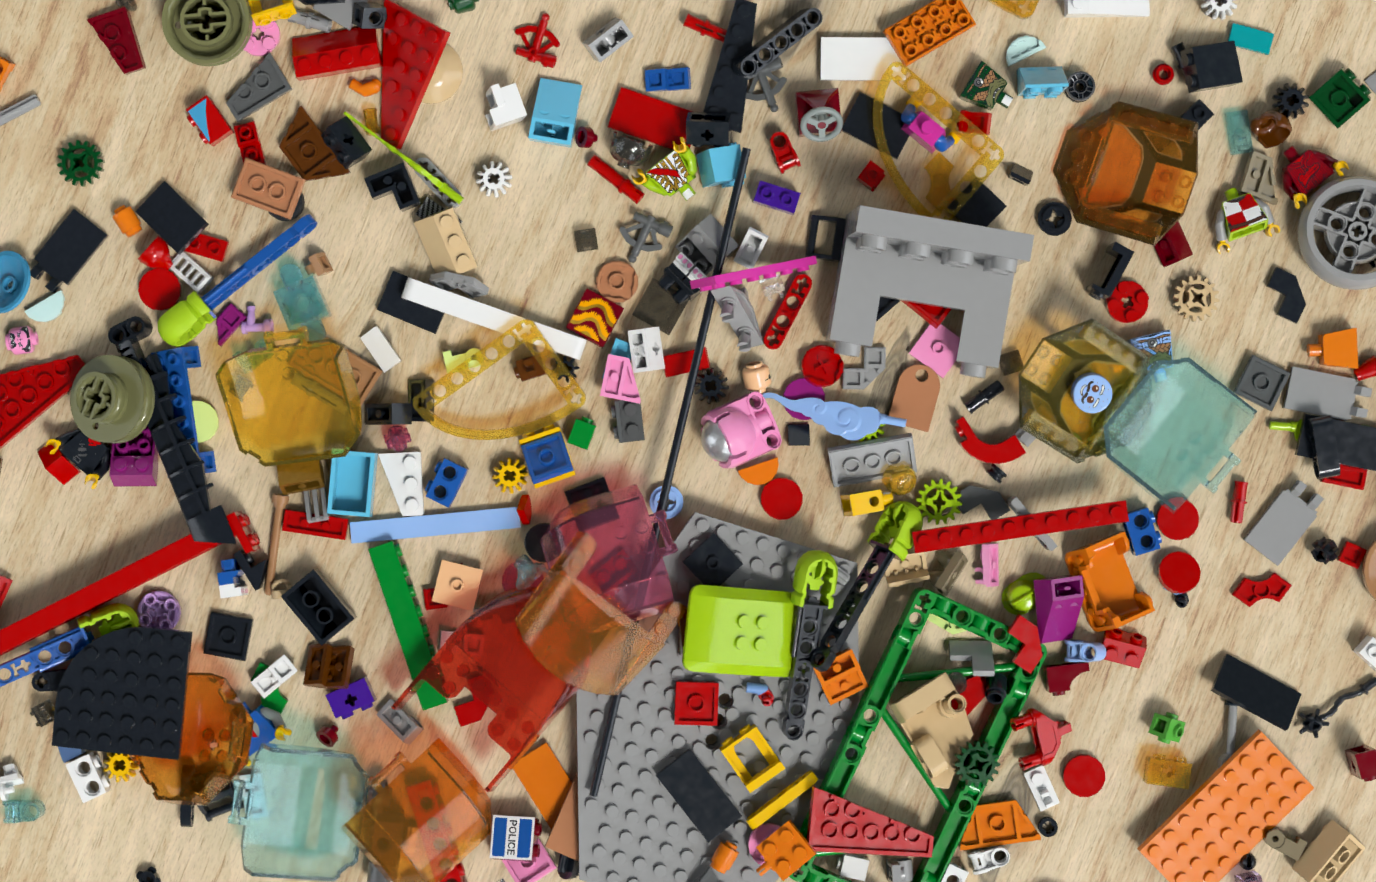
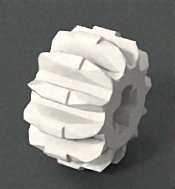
M1203 0L1206 3L1201 5V8H1208L1205 12L1206 16L1213 13L1212 20L1217 19L1218 15L1221 20H1224L1226 15L1231 16L1233 14L1231 9L1237 8V5L1232 2L1235 0H1221L1220 2H1223L1221 6L1216 5L1218 2H1215V0Z
M490 161V169L484 164L482 167L486 172H477L483 179L476 180V183L484 184L479 190L483 192L488 188L486 192L488 197L494 191V196L498 198V190H501L505 195L507 192L503 187L511 188L512 186L506 182V180L512 179V175H505L509 172V168L506 167L501 171L503 166L501 162L495 168L494 162ZM491 175H494L495 177L498 175L500 176V178H498V184H495L494 182H492L491 184L489 183V181H491Z

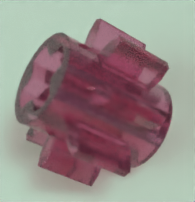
M395 425L388 429V434L384 435V440L388 449L392 448L394 451L399 452L407 448V443L411 442V437L407 428L403 429L402 426Z

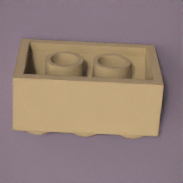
M453 206L414 222L435 274L444 271L462 274L478 267Z
M1331 820L1322 828V832L1309 844L1308 849L1300 856L1299 860L1295 861L1292 869L1307 882H1338L1366 848L1352 834L1334 820Z

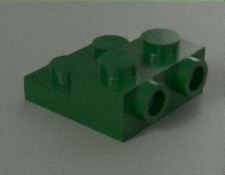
M1341 67L1309 97L1337 129L1371 100L1369 96L1371 91L1365 84L1359 85L1354 80L1357 76L1350 68L1345 70Z

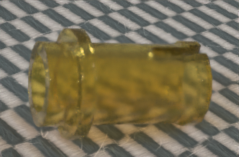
M364 109L365 126L378 135L381 129L378 127L377 109ZM364 130L367 136H372L366 130Z

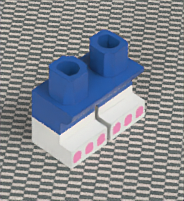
M236 559L221 560L222 572L217 573L220 598L249 595L247 586L241 587L240 576L244 572L240 570Z

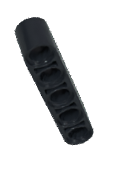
M806 8L797 12L733 62V72L739 77L755 75L818 27L823 19L821 11L817 8ZM809 13L812 16V20L810 23L807 19ZM793 25L796 28V33L794 35L791 32V28ZM777 37L780 40L779 47H777L775 44V40ZM760 50L764 53L762 60L759 57ZM744 62H746L748 65V69L746 72L743 70Z

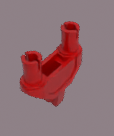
M1034 708L1028 709L1026 714L1011 718L1010 723L1013 724L1010 725L1014 732L1030 726L1035 747L1034 753L1018 758V762L1022 761V763H1019L1020 768L1025 771L1036 765L1046 766L1050 764L1061 744V736L1072 731L1071 723L1065 720L1060 722L1051 720Z

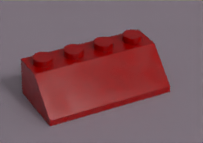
M358 27L352 28L350 31L346 29L292 39V57L296 78L299 81L380 68L383 64L377 29H362Z

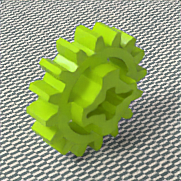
M940 478L939 483L932 479V485L929 486L927 483H924L925 491L919 489L918 492L922 497L916 498V501L921 502V505L917 506L919 510L923 509L922 517L929 516V523L932 519H935L936 525L939 524L940 520L947 524V518L955 519L954 512L960 513L957 506H961L962 502L957 499L962 495L961 493H955L958 489L957 486L950 487V480L944 484L943 478ZM937 488V492L932 496H926L929 491ZM944 489L948 490L953 498H948L944 493ZM939 492H941L942 500L945 503L941 504L938 511L937 503L933 502V500H937ZM926 505H930L935 510V513L932 514ZM952 507L948 513L942 515L944 509Z

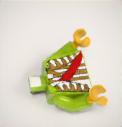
M680 137L682 144L677 145L673 141L674 151L646 172L647 176L644 175L641 169H637L641 176L635 178L632 175L631 177L635 184H642L650 191L663 196L669 195L671 197L679 191L687 201L696 194L689 184L696 178V156L686 145L685 139Z

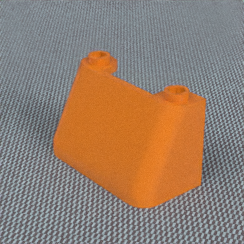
M1125 531L1082 546L1065 555V562L1070 575H1082L1084 599L1082 607L1090 627L1096 632L1119 628L1155 611L1152 598L1144 592H1137L1123 555L1129 551L1130 541Z

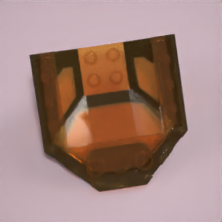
M1119 101L1111 105L1112 107L1086 119V122L1066 131L1053 173L1059 181L1063 195L1070 205L1077 223L1155 246L1184 215L1197 179L1198 123Z

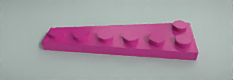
M816 256L691 280L690 285L691 289L700 288V292L726 287L725 282H729L730 286L742 284V279L745 278L747 282L760 280V275L767 279L776 277V272H780V275L791 274L794 268L797 269V272L810 270L809 265L817 264Z

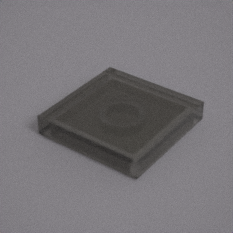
M652 278L632 315L652 327H659L661 332L670 335L689 299L681 305L677 304L672 298L676 291L672 288L664 291L658 285V280Z

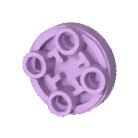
M154 591L146 594L141 599L137 609L139 624L144 627L173 629L181 615L178 600L166 591Z

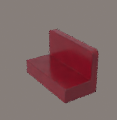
M1179 221L1154 246L1163 267L1193 255Z

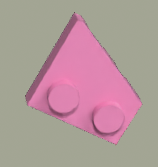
M608 354L600 396L641 403L629 358Z

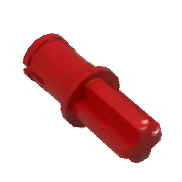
M1234 481L1233 500L1230 499V502H1232L1230 522L1240 524L1243 522L1244 507L1247 504L1245 500L1248 482Z

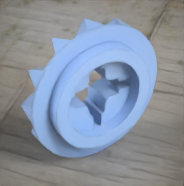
M662 486L656 488L650 496V508L654 514H656L657 501H659ZM673 486L670 488L669 500L676 501V503L668 506L663 519L674 518L683 508L682 494Z

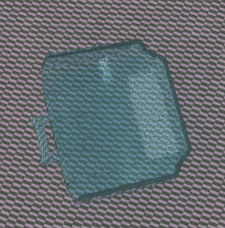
M1189 357L1177 360H1159L1104 425L1106 457L1126 476L1174 514L1200 483L1214 494L1218 490L1217 486L1235 465L1238 466L1241 460L1230 452L1229 449L1256 416L1257 411ZM1225 456L1228 461L1211 481L1207 480L1205 477L1220 459Z
M273 743L261 744L253 759L250 781L234 780L233 787H235L231 815L228 816V823L243 825L241 852L243 870L254 877L334 882L343 871L358 862L370 777L359 765L353 754L308 746ZM243 789H249L245 817H239Z

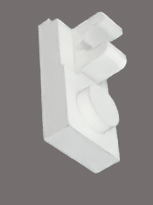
M1038 765L1023 772L1040 812L1060 803L1044 766Z

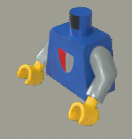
M245 701L234 709L241 718L233 726L237 755L234 762L235 766L242 770V763L244 761V764L249 767L251 760L246 758L247 754L251 756L274 738L285 741L284 734L291 735V730L285 728L286 725L279 712L262 705L251 711Z

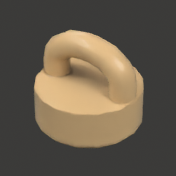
M286 579L274 581L271 585L272 598L282 599L281 596L292 587L290 581ZM284 584L287 589L276 590V586Z

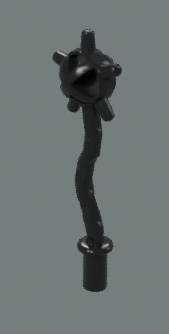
M1376 677L1371 678L1363 685L1360 684V689L1340 696L1327 713L1319 715L1320 709L1318 708L1314 713L1307 715L1300 712L1299 716L1303 719V728L1299 730V733L1303 734L1307 731L1313 733L1314 738H1318V731L1321 730L1322 726H1329L1330 724L1324 720L1332 717L1344 700L1352 699L1362 694L1368 695V691L1376 686Z

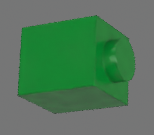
M583 416L581 420L576 419L567 443L588 450L597 427L592 425L594 420Z

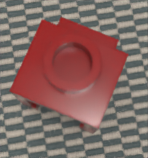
M870 160L856 180L873 192L886 175L882 168Z

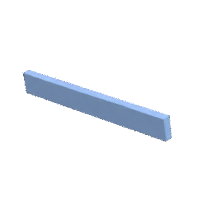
M517 507L350 522L351 543L521 528Z

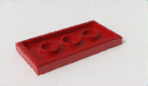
M621 87L608 128L674 151L673 141L675 144L681 145L680 137H683L686 142V119L688 112L693 111Z

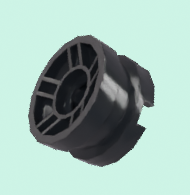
M1075 72L1067 78L1069 86L1064 90V94L1072 102H1084L1093 95L1095 81L1087 72ZM1077 83L1084 85L1082 91L1076 89Z

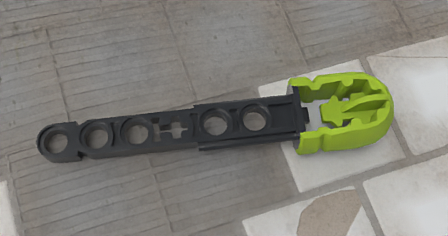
M907 501L894 502L881 515L875 526V532L871 533L867 540L874 550L822 637L820 646H817L811 656L810 663L819 672H824L831 667L836 658L835 654L841 650L893 558L904 561L908 555L907 549L913 546L912 531L922 530L923 527L922 514L915 505ZM878 565V570L871 574V569ZM864 584H868L866 590L860 592L861 587ZM846 620V625L839 629L840 623ZM836 638L834 645L828 647L830 640ZM825 657L824 662L821 665H817L818 660Z
M821 550L807 551L797 561L793 579V588L795 590L791 593L790 599L791 603L798 606L791 652L792 664L785 704L786 716L783 718L782 732L789 740L793 741L798 740L804 732L805 720L803 718L807 712L813 672L810 659L819 644L823 610L833 608L834 598L832 595L835 593L838 567L829 553ZM807 583L810 590L820 589V600L813 596H808V599H805ZM812 621L813 628L810 631H804L803 626L805 622ZM804 642L810 643V648L807 652H801L800 646ZM802 664H804L806 666V669H802L801 672L800 670H798V667H801ZM798 683H802L804 685L803 691L796 694L794 687ZM795 704H800V712L797 714H792V706ZM791 725H797L798 727L794 735L788 734V728Z

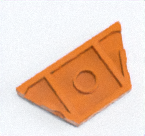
M1015 799L977 804L963 833L959 850L1041 840V836Z

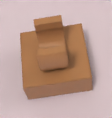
M324 252L308 257L311 262L310 265L305 267L308 275L316 273L317 276H322L334 271Z

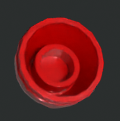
M159 235L138 258L140 263L150 268L169 270L173 265L168 244Z

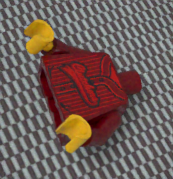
M1292 145L1283 152L1290 162L1282 169L1283 191L1294 201L1295 208L1299 209V201H1303L1307 205L1306 195L1334 174L1333 170H1336L1338 176H1344L1340 169L1346 168L1349 170L1348 164L1317 150L1311 151L1308 149L1300 155Z

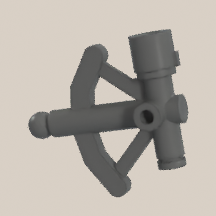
M779 56L755 75L748 76V80L754 79L749 91L746 92V99L754 101L766 99L772 112L778 111L774 95L779 93L787 82L786 77L778 78L772 74V71L783 68V63ZM767 77L778 82L773 89H771ZM758 80L764 92L763 94H753Z
M636 211L632 219L640 222V224L629 228L624 226L619 228L625 241L633 246L631 255L628 257L629 262H636V257L639 256L641 250L647 252L661 250L662 245L657 242L656 233L658 232L668 238L673 226L669 225L666 221H661L660 223L656 221L655 217L651 215L647 217ZM642 228L637 240L630 237L628 232ZM651 231L654 244L646 245L644 243Z

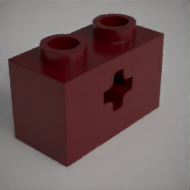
M1361 745L1345 750L1351 775L1361 780L1364 779L1365 782L1376 779V749L1367 745Z

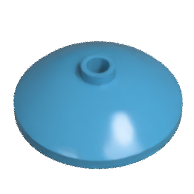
M13 251L0 252V313H6L16 308L25 298L30 286L31 273L28 262L22 255Z

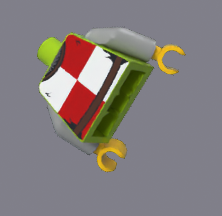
M1231 188L1224 193L1227 201L1222 203L1221 210L1217 212L1215 222L1216 239L1219 241L1216 245V251L1221 254L1220 246L1226 245L1227 253L1230 251V246L1226 243V239L1230 242L1264 230L1266 236L1272 237L1270 232L1272 227L1276 233L1280 232V227L1273 224L1274 218L1266 203L1258 198H1254L1250 193L1239 196L1236 188Z

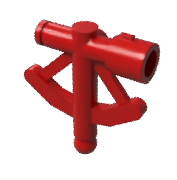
M544 13L538 26L528 25L515 30L516 35L521 36L527 47L525 49L518 46L516 55L525 57L527 61L535 63V61L541 62L543 67L554 68L557 56L545 53V51L553 46L559 47L560 42L552 32L546 30L547 21L550 19V16ZM526 33H536L532 46H530L525 36ZM545 36L551 42L540 49L543 37Z

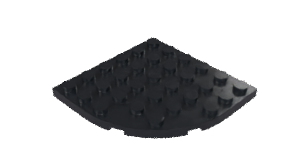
M144 626L127 627L109 632L85 646L70 662L59 684L55 703L52 746L179 760L181 758L192 631Z

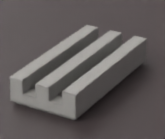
M325 487L320 488L323 516H320L317 489L312 490L315 517H312L309 490L303 491L308 523L329 520Z

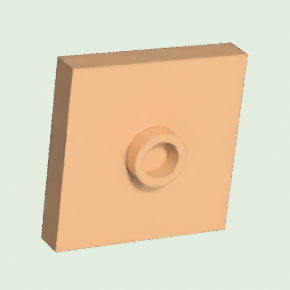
M442 559L432 601L473 611L484 569Z

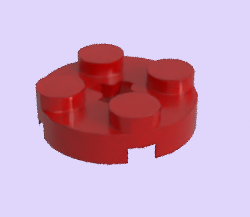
M1122 281L1117 284L1111 297L1105 299L1107 312L1117 322L1133 323L1145 315L1148 309L1149 296L1138 283ZM1130 297L1132 306L1124 308V302L1121 301L1122 298Z

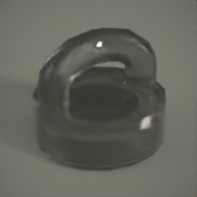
M116 0L115 2L119 8L125 7L132 12L137 10V4L134 0Z
M960 672L950 673L948 676L959 694L964 692L967 687L965 676Z

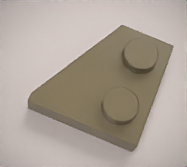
M1250 151L1238 192L1243 194L1250 193L1254 198L1276 205L1278 198H1275L1274 193L1276 182L1273 174V158L1256 151Z

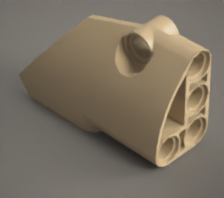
M946 672L908 692L889 706L910 739L911 748L934 787L949 789L955 773L954 770L957 769V766L953 765L954 761H958L954 754L961 753L960 746L963 748L967 747L966 742L970 741L973 732L965 711L966 699L957 692ZM952 699L958 702L956 710L951 707Z

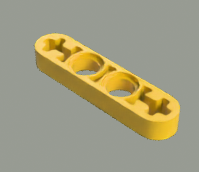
M812 770L803 774L746 819L747 824L751 829L759 827L818 781L817 776Z

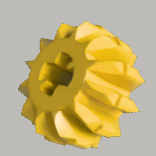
M507 458V466L500 460L499 464L502 469L498 467L493 469L499 472V475H493L492 479H500L495 486L499 487L503 484L504 486L501 489L503 493L506 491L507 486H509L510 494L514 493L513 486L518 491H521L522 488L518 483L527 484L526 480L521 479V476H528V472L521 473V470L526 467L525 464L518 468V459L511 465V458ZM507 470L515 472L516 476H513L515 477L514 481L505 479Z
M107 752L109 758L103 760V763L109 765L104 768V771H111L108 778L111 779L116 775V782H120L122 778L125 782L129 781V776H136L134 770L140 769V765L134 764L140 758H133L129 754ZM124 760L125 764L123 766L126 767L119 768L118 764L120 763L118 761Z

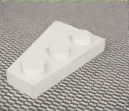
M421 452L378 454L402 516L424 515Z

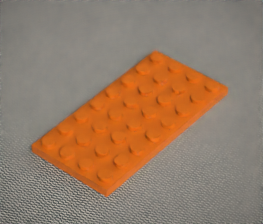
M1258 729L1137 849L1169 882H1219L1241 861L1244 855L1248 854L1265 837L1266 832L1273 829L1314 787Z

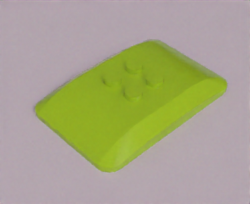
M702 584L693 586L689 592L682 656L684 668L692 672L790 677L791 652L798 606L790 601L792 592Z

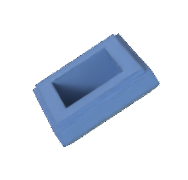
M58 747L63 763L85 753L84 749Z

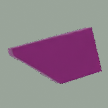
M232 303L217 318L218 345L221 347L240 327L242 322L247 319V316Z

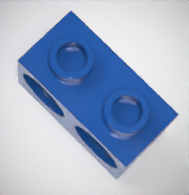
M444 458L443 462L439 460L434 470L437 474L434 480H429L425 491L428 492L426 497L450 508L469 469L447 458ZM448 466H452L456 471L452 479L447 478L444 473ZM439 485L446 488V495L443 498L438 497L435 493V489Z
M1143 507L1128 512L1129 522H1123L1130 541L1132 554L1138 556L1160 549L1159 543H1162L1159 531L1154 529L1153 523L1156 521L1152 510L1149 511L1148 508ZM1137 515H1142L1144 518V523L1140 527H1137L1134 523ZM1144 535L1150 537V544L1147 547L1141 545V538Z

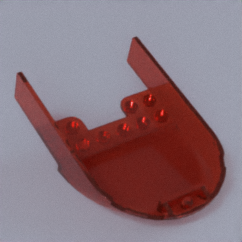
M539 587L513 588L499 593L483 604L445 641L446 643L391 707L393 710H401L426 681L446 698L456 697L466 687L497 715L488 725V735L509 753L510 760L484 789L487 792H492L496 789L580 689L589 671L592 645L583 617L568 600L547 589Z

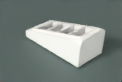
M182 252L180 255L178 254L172 260L173 265L170 269L199 294L214 279L213 276L185 252ZM184 258L186 261L177 269L175 266ZM190 263L192 266L185 274H183L182 271ZM195 269H197L198 272L190 280L188 277ZM202 274L204 277L196 285L194 282Z

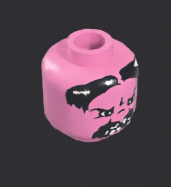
M29 326L11 328L9 333L5 335L6 347L8 351L15 355L32 353L35 350V345L39 344L37 332H33Z

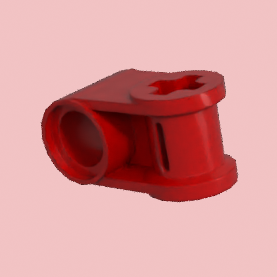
M784 132L774 133L769 140V145L780 173L784 174L785 170L795 166L800 167L799 158L787 134ZM776 136L784 138L785 145L778 148L774 145L773 140ZM792 159V161L783 164V162Z

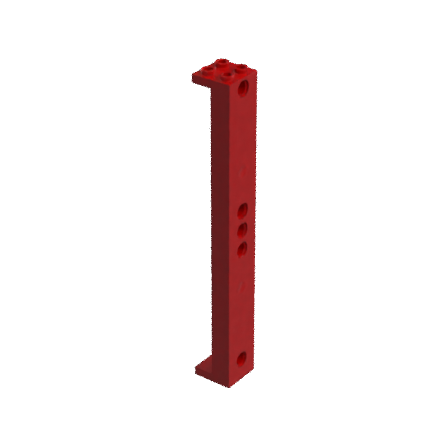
M236 511L227 515L226 517L233 535L238 537L245 553L260 549L258 545L261 543L256 532L252 533L249 527L251 522L247 514H243L242 511ZM189 534L1 629L0 656L223 543L196 542L193 540L192 535Z

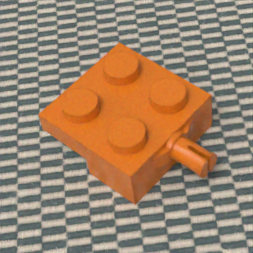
M851 648L836 653V658L828 670L819 672L813 667L817 680L830 705L869 687ZM825 658L817 665H821L824 662Z
M789 819L756 847L765 860V863L758 867L756 871L757 873L761 871L759 875L763 876L768 870L772 869L784 881L815 856L817 852Z

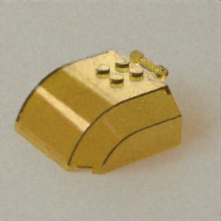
M307 326L299 327L296 330L274 333L273 331H265L264 341L266 347L249 349L222 363L215 376L239 451L245 455L247 453L259 459L258 463L263 466L346 457L350 448L361 435L362 414L360 397L344 344L331 338L310 341ZM294 338L300 339L299 343L277 346L274 342Z

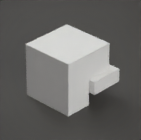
M498 83L490 86L485 93L491 108L489 110L490 113L486 114L485 117L491 131L523 121L527 116L516 83L500 88Z

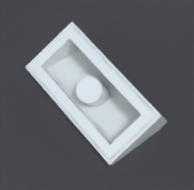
M377 325L361 337V340L384 373L402 361Z

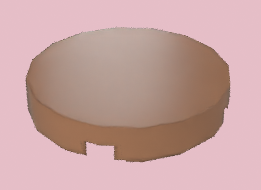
M611 261L599 270L596 278L597 289L602 297L614 303H623L631 299L636 293L638 276L634 268L628 263Z

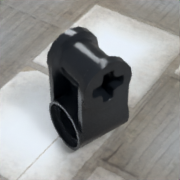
M66 669L37 673L32 678L33 688L40 692H57ZM43 678L47 680L48 683L44 684L43 686L42 683H39V679Z

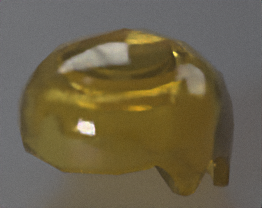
M901 464L898 467L888 466L882 476L885 488L898 496L906 495L912 491L917 480L915 471L905 464Z

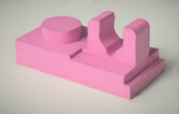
M982 544L980 559L982 560L983 567H976L975 571L981 572L983 577L982 579L975 580V583L986 585V587L999 586L998 544Z

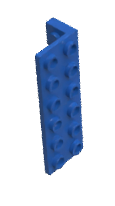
M199 346L179 347L150 353L158 354L164 371H167L169 374L171 394H177V398L172 401L175 418L186 416V420L178 424L179 428L187 439L195 438V442L191 445L201 460L204 461L205 473L217 472L214 451L199 452L187 369L201 367Z

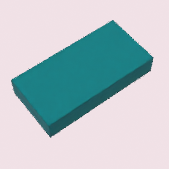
M1233 23L1228 41H1235L1237 48L1269 55L1274 34Z

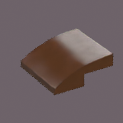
M320 644L310 645L303 685L327 689H348L355 648L352 646L332 647L329 644H323L322 646Z

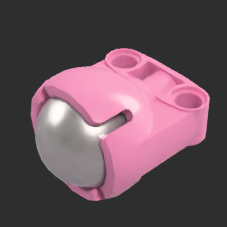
M751 392L710 410L701 419V424L703 425L701 428L702 447L714 461H719V466L722 468H735L779 448L782 442L771 410L763 395L759 392ZM750 398L754 401V407L750 405ZM767 437L771 440V446L767 444Z

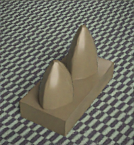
M957 550L955 553L949 551L936 552L938 562L945 569L944 571L934 570L929 572L930 582L939 593L945 596L948 595L968 562L965 555Z

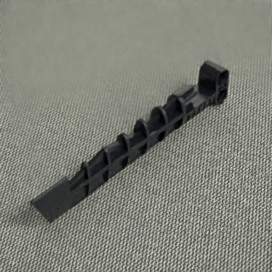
M134 316L113 326L108 332L110 342L115 344L121 356L131 358L140 363L152 380L155 392V405L147 426L193 540L196 542L236 544L222 505L211 509L208 489L213 486V483L207 484L204 461L201 460L191 445L195 442V438L187 439L178 424L186 420V416L175 418L172 401L177 398V394H171L169 374L167 371H164L157 353L150 354L146 358L144 357L138 342L152 333V323L148 319ZM141 322V323H142V328H141V330L138 332L137 326H138V324ZM123 331V339L119 340V335Z

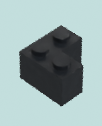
M404 162L364 178L374 200L393 193L402 212L422 204Z

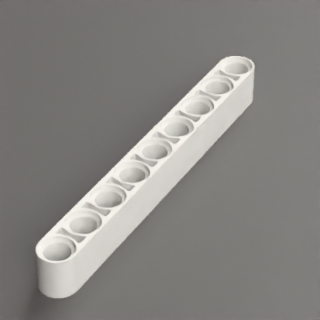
M409 277L401 298L577 360L581 359L587 340Z

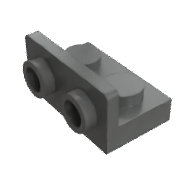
M624 400L614 401L615 405L611 406L612 418L617 420V426L613 427L614 438L619 439V443L645 440L641 403Z

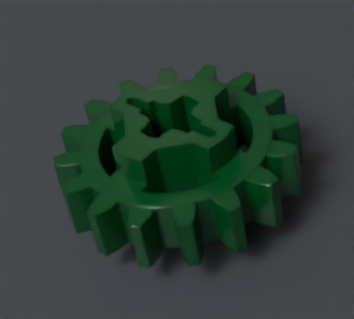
M76 140V145L69 142V149L62 148L64 155H58L62 163H58L57 166L63 168L59 174L62 176L67 175L65 181L70 182L72 180V185L77 186L80 182V185L85 187L86 181L94 184V177L100 179V176L97 174L98 171L104 172L100 164L105 163V160L99 159L103 153L101 151L95 152L97 146L93 144L89 147L90 142L85 141L83 145L80 140ZM77 150H85L81 154L74 153ZM93 158H94V168L92 167V161H91ZM68 159L70 160V168H69V169H68ZM79 159L83 161V164H85L83 167L79 166ZM81 173H87V174H88V175L85 176V177H77V176H79Z
M978 740L974 741V745L966 742L967 747L963 748L960 746L961 753L954 754L958 758V761L953 762V765L958 767L954 772L957 775L961 774L958 779L962 782L965 781L967 786H970L972 782L976 788L979 787L980 782L987 786L986 780L989 779L993 782L992 774L999 773L995 770V767L1000 766V763L995 761L999 755L993 753L995 749L992 746L988 747V743L984 741L981 745ZM976 750L984 751L986 755H979ZM976 760L980 761L977 763V768L974 767V765L976 764ZM973 772L977 777H970L966 773L970 774Z

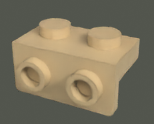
M914 549L907 550L908 555L904 561L893 558L885 572L888 587H900L904 584L921 583L924 580L930 579L925 552L915 553Z

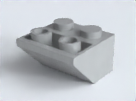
M710 214L697 224L675 247L695 267L697 266L707 275L714 269L723 227ZM731 236L725 258L739 246Z

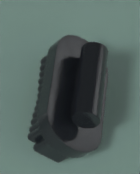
M560 854L557 868L559 876L562 879H572L579 876V861Z

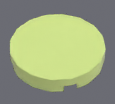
M192 401L198 443L208 441L216 434L219 428L217 411L212 405L204 401Z

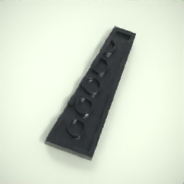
M747 0L735 1L703 110L704 113H731V131L738 133L742 131L748 76H737L733 72L732 65L739 56L752 47L757 3ZM744 62L743 70L746 72L748 69V65L746 62Z

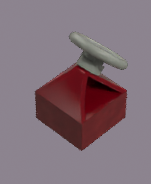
M838 88L795 92L798 137H806L816 142H825L835 138L842 132L843 119L840 113Z

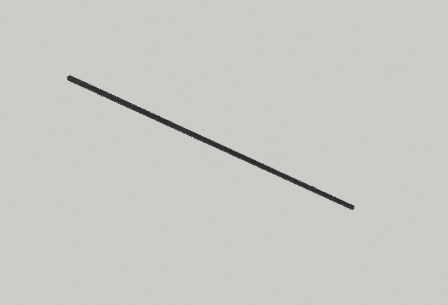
M742 148L712 276L721 275L751 151L749 148ZM710 290L707 295L589 795L593 797L598 796L712 316L715 298Z

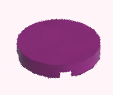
M805 378L792 381L786 387L783 397L790 400L811 397L825 402V394L822 387H816L808 383ZM785 407L786 411L796 419H811L802 413L791 411Z

